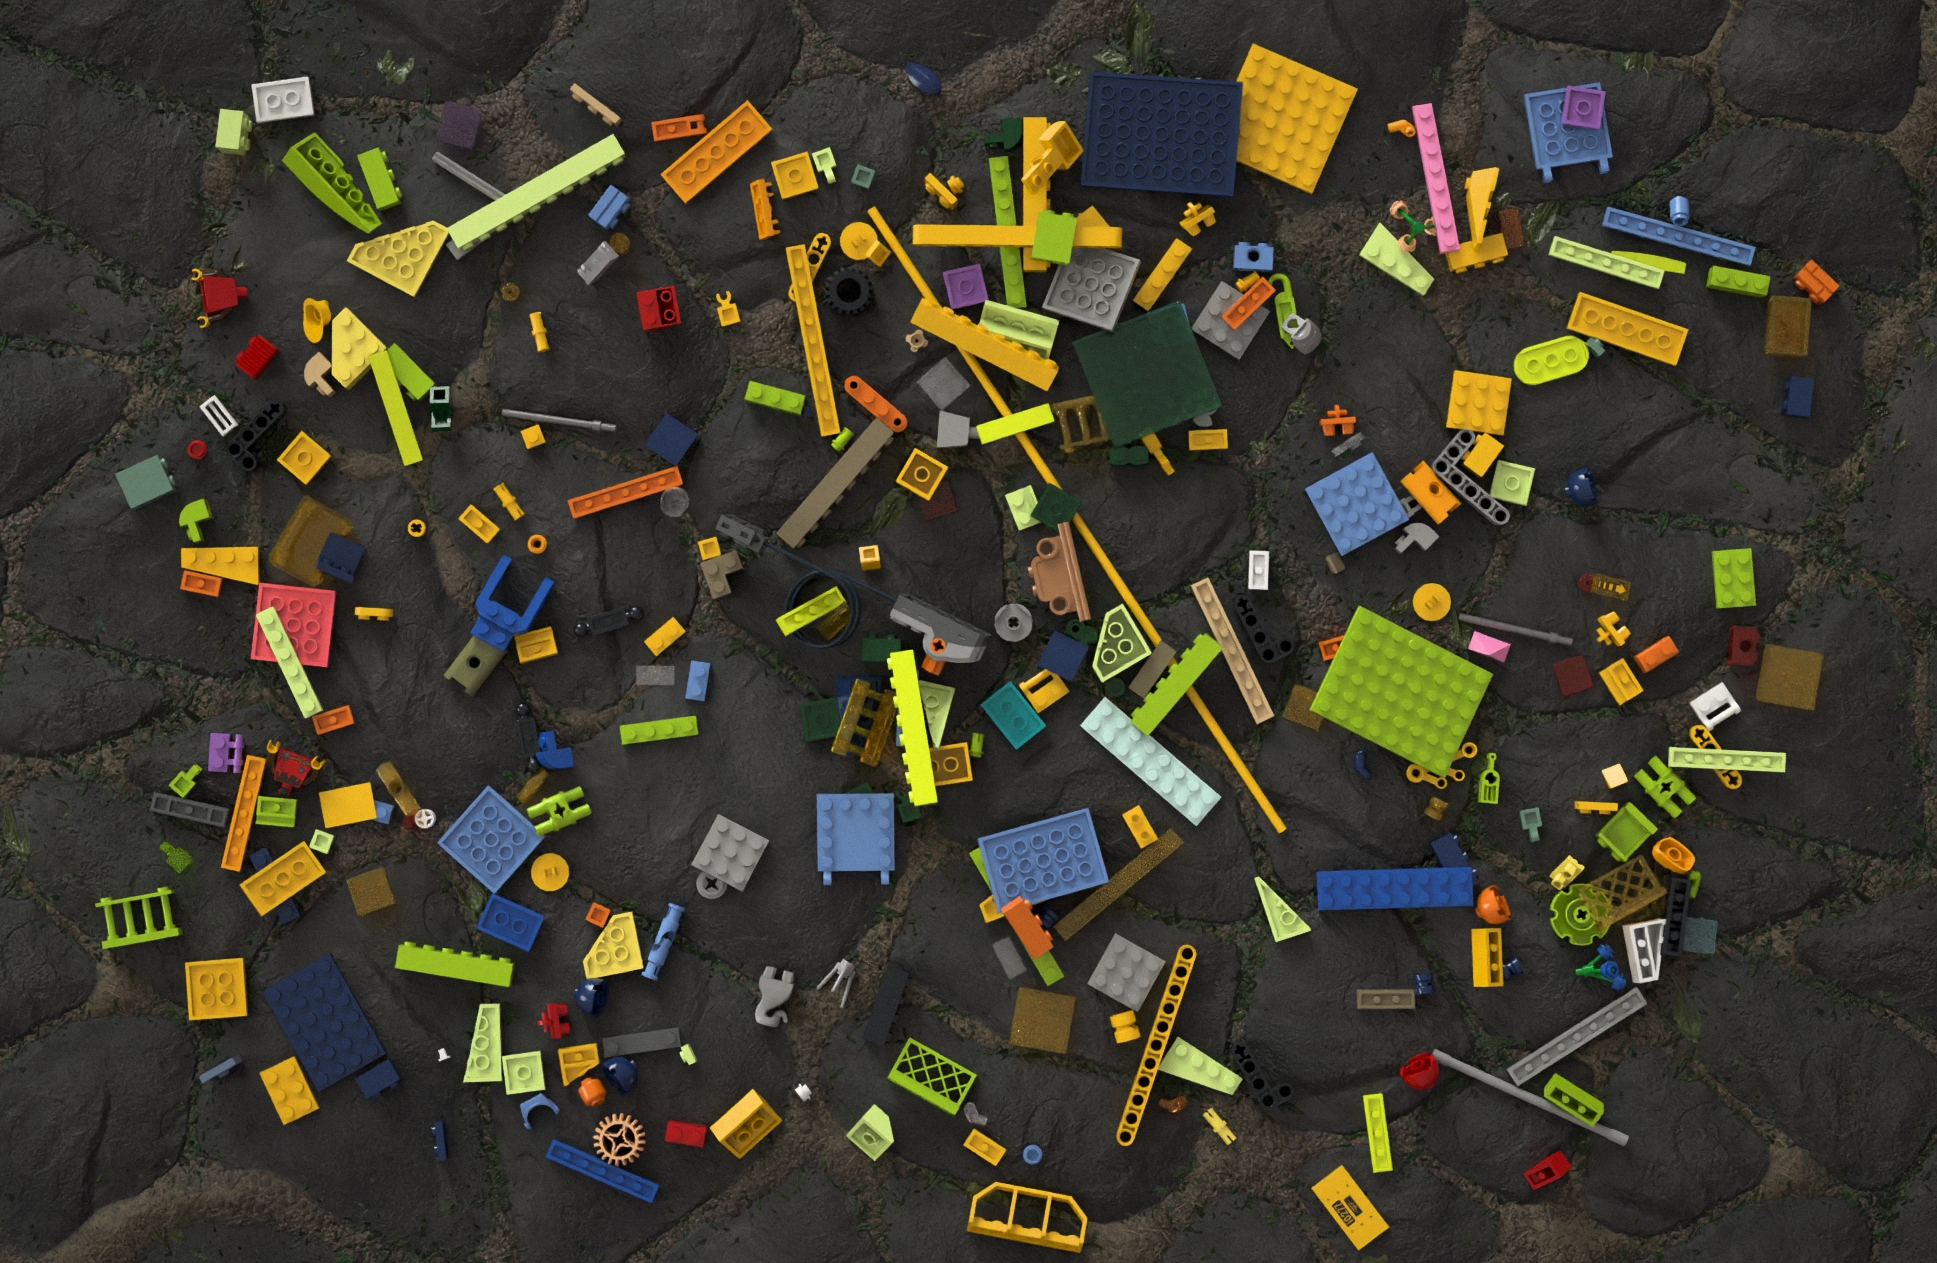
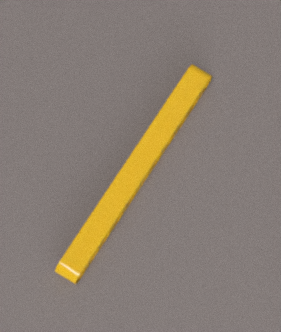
M913 225V245L1033 247L1037 226ZM1076 227L1072 248H1122V228Z
M1182 945L1178 950L1116 1134L1117 1141L1123 1146H1128L1134 1141L1196 958V950L1191 945ZM1186 948L1192 950V956L1189 959L1182 957V951ZM1180 966L1186 969V974L1183 977L1176 975V969ZM1178 985L1180 987L1179 994H1170V987ZM1167 1003H1171L1174 1006L1173 1012L1169 1014L1163 1010L1164 1005ZM1164 1021L1167 1023L1168 1028L1166 1031H1158L1157 1025L1159 1022ZM1152 1041H1161V1048L1153 1050L1151 1048ZM1148 1058L1155 1060L1153 1068L1145 1066V1061ZM1143 1076L1149 1078L1148 1085L1144 1087L1138 1083L1139 1079ZM1135 1095H1141L1143 1101L1141 1104L1135 1105L1132 1102V1098ZM1129 1113L1136 1114L1137 1119L1134 1123L1126 1121V1116ZM1122 1132L1130 1133L1131 1136L1128 1141L1120 1139Z

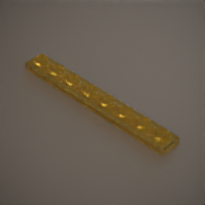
M1170 828L1111 877L1108 883H1104L1053 927L1065 941L1068 940L1184 842Z

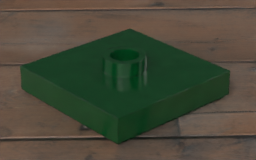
M1049 482L1030 516L1059 532L1057 524L1069 522L1070 525L1083 501Z
M837 698L800 704L806 742L843 736Z

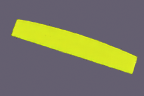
M1611 252V254L1665 271L1685 274L1686 263L1643 253Z

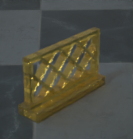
M1642 854L1577 890L1597 923L1595 926L1599 932L1668 893L1664 886H1660ZM1637 861L1643 867L1642 874L1632 871L1633 864ZM1619 871L1628 873L1626 882L1616 879ZM1631 874L1641 877L1639 886L1629 883ZM1644 878L1651 880L1654 888L1650 890L1643 888ZM1603 880L1612 882L1610 891L1601 888ZM1615 883L1625 886L1623 895L1613 892ZM1628 887L1638 890L1636 898L1626 896ZM1586 889L1596 890L1594 900L1586 896L1584 892ZM1599 892L1609 894L1607 904L1598 901ZM1612 896L1622 898L1621 906L1611 905ZM1596 905L1606 907L1605 915L1598 916L1595 911Z

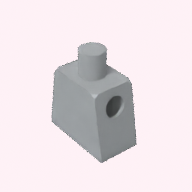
M940 411L937 449L967 447L968 438L980 439L976 427H969L970 418Z

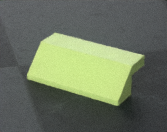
M986 300L979 324L984 325L988 328V331L994 334L999 333L1011 343L1015 341L1021 344L1022 348L1027 351L1033 350L1040 355L1039 357L1046 360L1049 359L1059 320Z

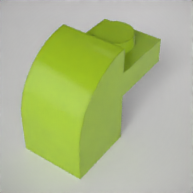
M201 499L185 506L180 514V527H189L187 534L194 543L204 541L199 523L213 518L208 500Z

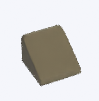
M1337 552L1325 557L1324 560L1333 575L1345 569Z

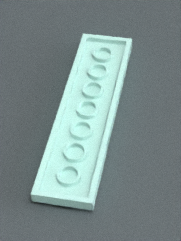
M1104 697L1080 726L1197 826L1219 801L1221 796L1154 738L1143 733L1131 722L1132 719Z

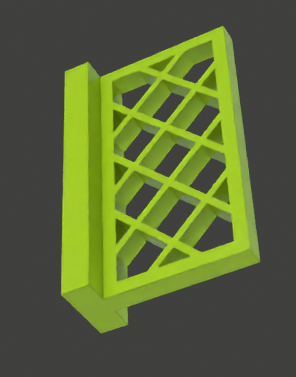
M909 1037L887 1079L955 1116L977 1075ZM912 1043L918 1047L920 1055L909 1058L907 1049ZM929 1054L935 1056L937 1064L926 1067L923 1056ZM921 1057L924 1068L913 1071L910 1060ZM908 1061L910 1072L903 1074L896 1070L901 1062ZM940 1065H951L953 1074L943 1076ZM938 1066L940 1077L930 1080L927 1069ZM925 1070L927 1081L919 1083L916 1081L914 1073ZM965 1073L971 1076L968 1084L960 1086L958 1074ZM955 1076L957 1087L947 1089L944 1078ZM942 1080L944 1091H934L931 1082ZM959 1090L960 1098L957 1103L949 1099L948 1091Z

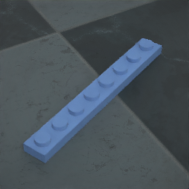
M1611 207L1606 208L1602 223L1603 227L1746 266H1751L1756 248Z

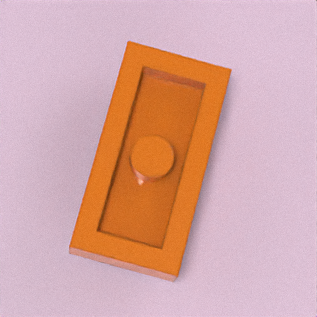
M184 570L180 589L219 597L223 578Z
M350 705L312 716L317 735L355 724Z

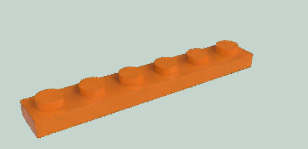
M675 466L570 499L568 503L573 519L684 484L679 468Z

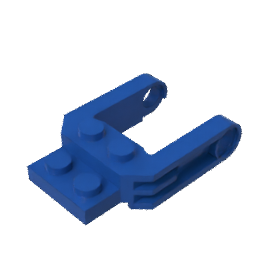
M506 555L502 556L476 600L479 618L470 632L474 637L502 652H505L513 636H519L528 632L555 584L554 581L547 577L544 579L523 617H520L517 613L499 603L491 601L505 576L504 573L507 567L513 561L512 558Z

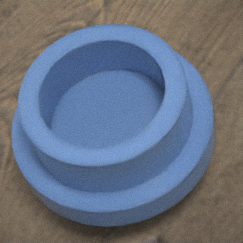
M1029 1145L1024 1149L1023 1158L1029 1164H1037L1042 1159V1151L1036 1145Z

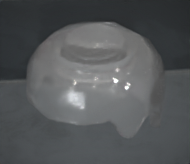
M670 487L661 496L660 508L669 517H680L689 507V495L680 487Z

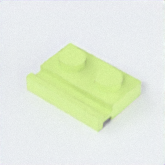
M1031 485L1005 495L1019 531L1040 523V521L1030 516L1038 503Z

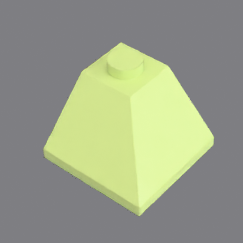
M875 1104L846 1135L874 1161L894 1142L889 1116Z

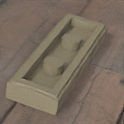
M1161 640L1128 688L1142 698H1145L1177 651Z
M1415 989L1357 990V1009H1415Z

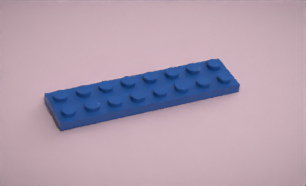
M1472 867L1317 871L1318 910L1473 906Z

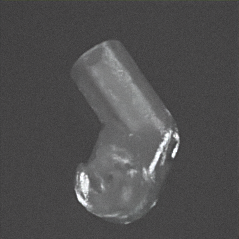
M968 1102L964 1106L967 1120L985 1126L988 1117L979 1115L975 1104Z

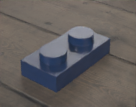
M438 1120L434 1122L435 1126H432L433 1137H436L437 1145H434L435 1156H438L439 1161L449 1159L445 1120Z

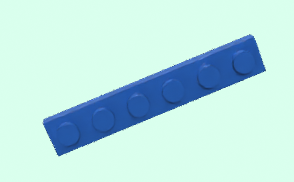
M553 1139L546 1158L650 1203L653 1202L660 1186L655 1182L616 1165L608 1164L607 1161L556 1139Z

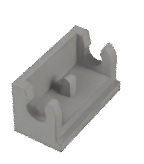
M604 241L577 271L586 281L585 283L590 285L605 273L619 255Z

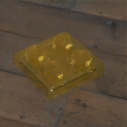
M384 867L346 879L358 916L395 904Z

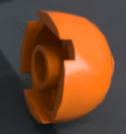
M1496 885L1484 889L1478 895V907L1475 908L1478 917L1483 918L1489 924H1501L1511 919L1508 917L1511 913L1504 895L1499 896L1497 892L1501 890Z

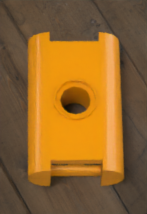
M1423 460L1413 469L1414 474L1410 472L1400 482L1437 524H1440L1449 516L1446 513L1448 510L1452 512L1462 503Z

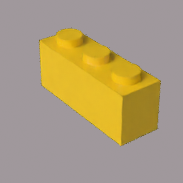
M1502 233L1484 237L1478 252L1473 250V243L1469 241L1459 244V251L1445 253L1450 272L1456 271V274L1467 271V268L1474 266L1475 269L1484 267L1486 262L1493 261V264L1503 262L1504 258L1508 256Z
M1501 928L1471 929L1474 987L1503 986Z

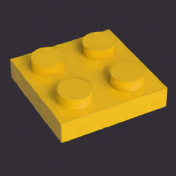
M808 151L771 162L782 200L819 189Z
M931 173L925 177V189L932 196L936 194L943 207L953 210L958 205V199Z
M301 431L277 461L305 485H308L332 456Z

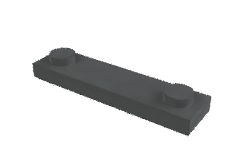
M157 792L153 794L150 811L224 828H226L230 812L229 808Z
M679 1027L602 1038L605 1057L682 1046Z

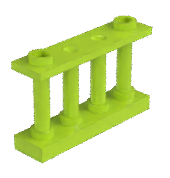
M168 886L157 888L158 892L118 900H112V897L100 899L101 903H96L95 906H104L109 935L107 941H102L103 949L183 935L182 927L176 928L172 920L168 894L176 893L175 889L169 890ZM151 897H161L166 925L162 931H157L154 928L149 900ZM141 899L147 930H145V934L138 935V932H135L130 901ZM123 903L128 932L124 938H119V935H116L112 904Z

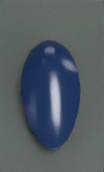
M909 62L906 64V73L918 89L930 95L940 94L941 83L930 69L916 63Z

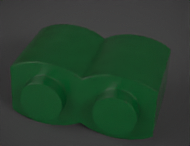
M1117 446L1109 450V465L1114 467H1123L1128 464L1139 467L1149 462L1148 448L1144 446H1134L1131 448Z

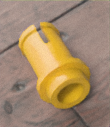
M1254 271L1243 279L1239 278L1235 285L1240 293L1243 291L1247 292V289L1257 283L1260 277Z

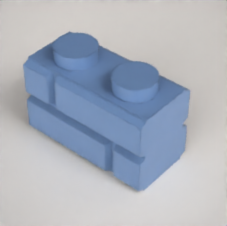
M610 185L588 216L607 231L610 228L614 229L619 222V219H617L621 213L625 214L630 208L629 202L631 200L614 186Z

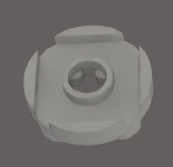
M1008 604L999 609L995 616L994 625L996 632L1001 638L1006 641L1017 642L1029 635L1033 620L1026 607L1020 604ZM1016 617L1018 619V627H1009L1010 622L1008 620Z

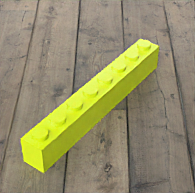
M913 650L890 653L891 658H888L887 662L888 668L893 670L894 676L890 678L891 687L896 689L897 694L893 699L895 708L899 707L900 715L896 716L898 727L902 726L903 734L899 736L901 746H905L906 753L902 755L904 765H908L909 772L905 774L907 784H911L912 791L909 792L910 803H914L915 807L937 804L938 800Z

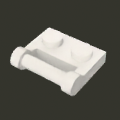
M1723 682L1689 703L1703 726L1709 732L1714 729L1715 725L1734 713L1738 714L1741 712L1740 707L1734 701ZM1725 703L1729 704L1730 707L1710 720L1707 719L1706 715Z

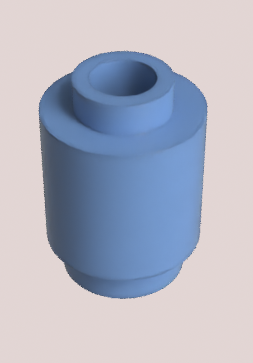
M1677 196L1669 203L1670 219L1674 225L1683 226L1690 219L1689 201L1682 196Z

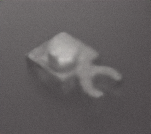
M1359 432L1331 451L1335 457L1350 447L1353 451L1362 445L1360 441L1364 437Z

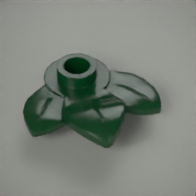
M1079 618L1070 619L1066 624V630L1062 633L1087 646L1088 642H1098L1096 630L1092 626L1085 625L1083 621L1080 622ZM1077 625L1079 630L1074 631L1072 627Z

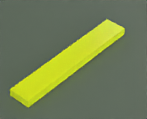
M387 350L368 356L404 466L422 461L423 459Z

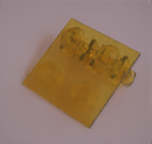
M1295 684L1282 717L1318 730L1323 717L1310 711L1318 692Z

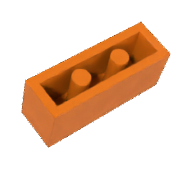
M1019 896L1002 907L1001 911L1030 956L1035 960L1053 948L1051 944L1053 938L1047 930L1044 932L1040 927L1043 923L1038 915L1033 916L1030 910L1033 907L1027 899L1023 900Z

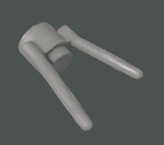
M842 959L841 963L837 962L832 971L817 986V989H821L838 970L837 974H839V977L831 992H835L843 977L848 978L840 1006L844 1008L853 977L856 974L854 971L856 966Z

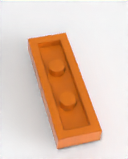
M1262 277L1221 318L1235 331L1276 290Z

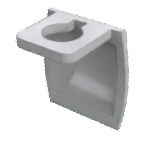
M1294 313L1290 314L1281 325L1283 330L1292 335L1290 338L1294 346L1304 355L1312 352L1322 339L1319 328L1308 318L1303 320ZM1297 320L1299 327L1297 329L1289 328V323Z

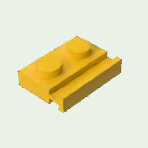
M551 626L514 636L521 664L558 654Z
M1623 658L1599 672L1600 677L1618 705H1622L1644 691Z
M1575 801V809H1580V813L1591 814V810H1599V814L1611 815V811H1618V803Z

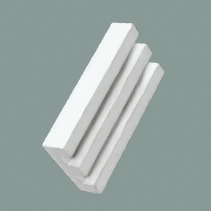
M216 395L199 406L223 437L239 426ZM213 401H215V403L226 415V417L229 419L232 425L229 426L226 420L222 417V415L212 404ZM207 406H209L212 409L215 415L223 423V425L226 427L225 430H223L220 427L217 421L206 409Z

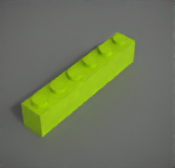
M1199 634L1193 641L1195 646L1191 650L1188 648L1180 656L1183 660L1178 665L1174 663L1168 670L1170 675L1167 679L1162 678L1156 685L1158 688L1154 694L1150 692L1143 700L1145 702L1142 708L1137 707L1131 714L1133 717L1131 722L1147 736L1150 735L1224 648L1209 634Z
M405 942L404 945L401 944L398 947L395 968L510 987L512 985L515 963H511L509 958L499 957V960H493L491 955L480 954V957H475L472 952L461 951V954L454 953V949L442 948V951L435 950V946L424 945L421 948L416 947V943Z

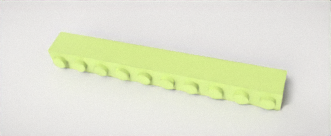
M614 134L446 229L458 250L467 251L474 246L473 243L479 240L483 242L491 237V233L495 231L501 232L506 229L507 224L510 222L516 223L524 218L523 215L526 213L538 211L541 208L540 205L546 202L547 204L554 202L557 199L556 196L562 193L564 195L570 193L577 184L583 185L591 180L590 177L597 174L599 176L605 173L607 167L621 164L624 161L625 153Z

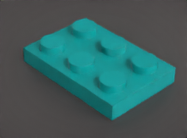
M1011 681L981 704L982 708L1016 750L1046 727Z

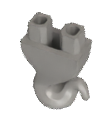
M767 966L759 981L762 999L756 1008L755 1018L757 1023L777 1027L780 1018L783 1019L784 1023H788L787 1014L783 1010H777L769 1017L767 1016V1011L783 1004L789 999L794 987V973L784 970L782 980L774 978L777 968Z

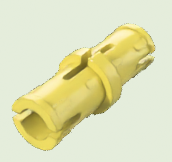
M1213 1108L1207 1110L1210 1115L1205 1112L1202 1116L1211 1124L1212 1130L1221 1136L1226 1145L1232 1143L1230 1139L1234 1141L1237 1137L1226 1126L1227 1123L1220 1119Z

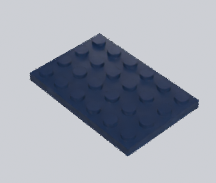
M331 953L262 991L318 1092L387 1053Z

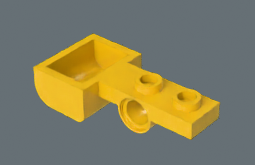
M1066 121L1052 124L1039 138L1046 151L1043 155H1038L1030 161L1031 169L1021 179L1030 194H1036L1057 169L1068 170L1084 151Z

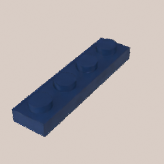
M268 847L249 855L257 872L274 862ZM292 896L275 907L282 924L302 916Z

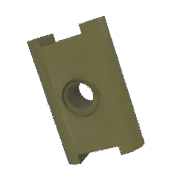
M473 636L444 676L451 681L453 679L457 680L467 688L465 692L473 697L507 650L502 652ZM474 658L480 660V665L477 668L471 666V661Z

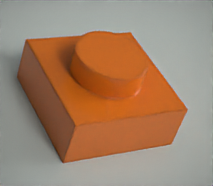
M593 902L585 920L603 928L611 910Z

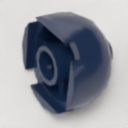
M1589 467L1572 473L1568 479V486L1565 487L1567 497H1572L1574 503L1580 506L1598 504V498L1594 499L1597 489L1592 473H1588Z
M589 978L584 980L575 989L574 998L576 1005L582 1013L593 1017H599L603 1013L600 1010L602 1006L606 1007L609 997V985H605L606 980Z
M618 1056L607 1060L601 1065L605 1077L612 1086L615 1084L619 1087L616 1091L621 1095L625 1096L636 1086L638 1081L636 1070L638 1067L633 1060L628 1061L626 1058Z

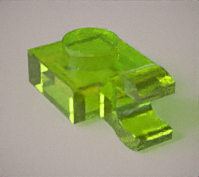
M166 841L159 847L164 853L169 855L165 861L179 874L194 860L181 846L175 850Z

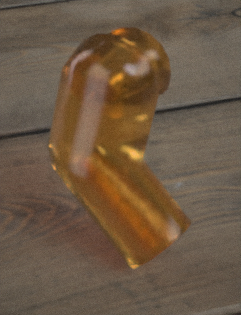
M1179 1096L1169 1101L1161 1097L1158 1106L1175 1113L1186 1107L1187 1099L1184 1096Z

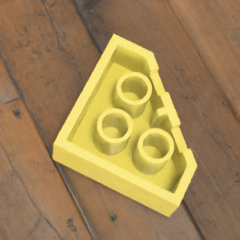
M345 307L332 320V375L346 389L350 390L372 368L368 356L386 351L388 348Z

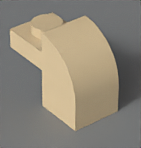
M318 352L305 366V381L311 388L318 384L316 389L323 396L327 394L331 397L336 393L324 379L332 371V364L322 353Z

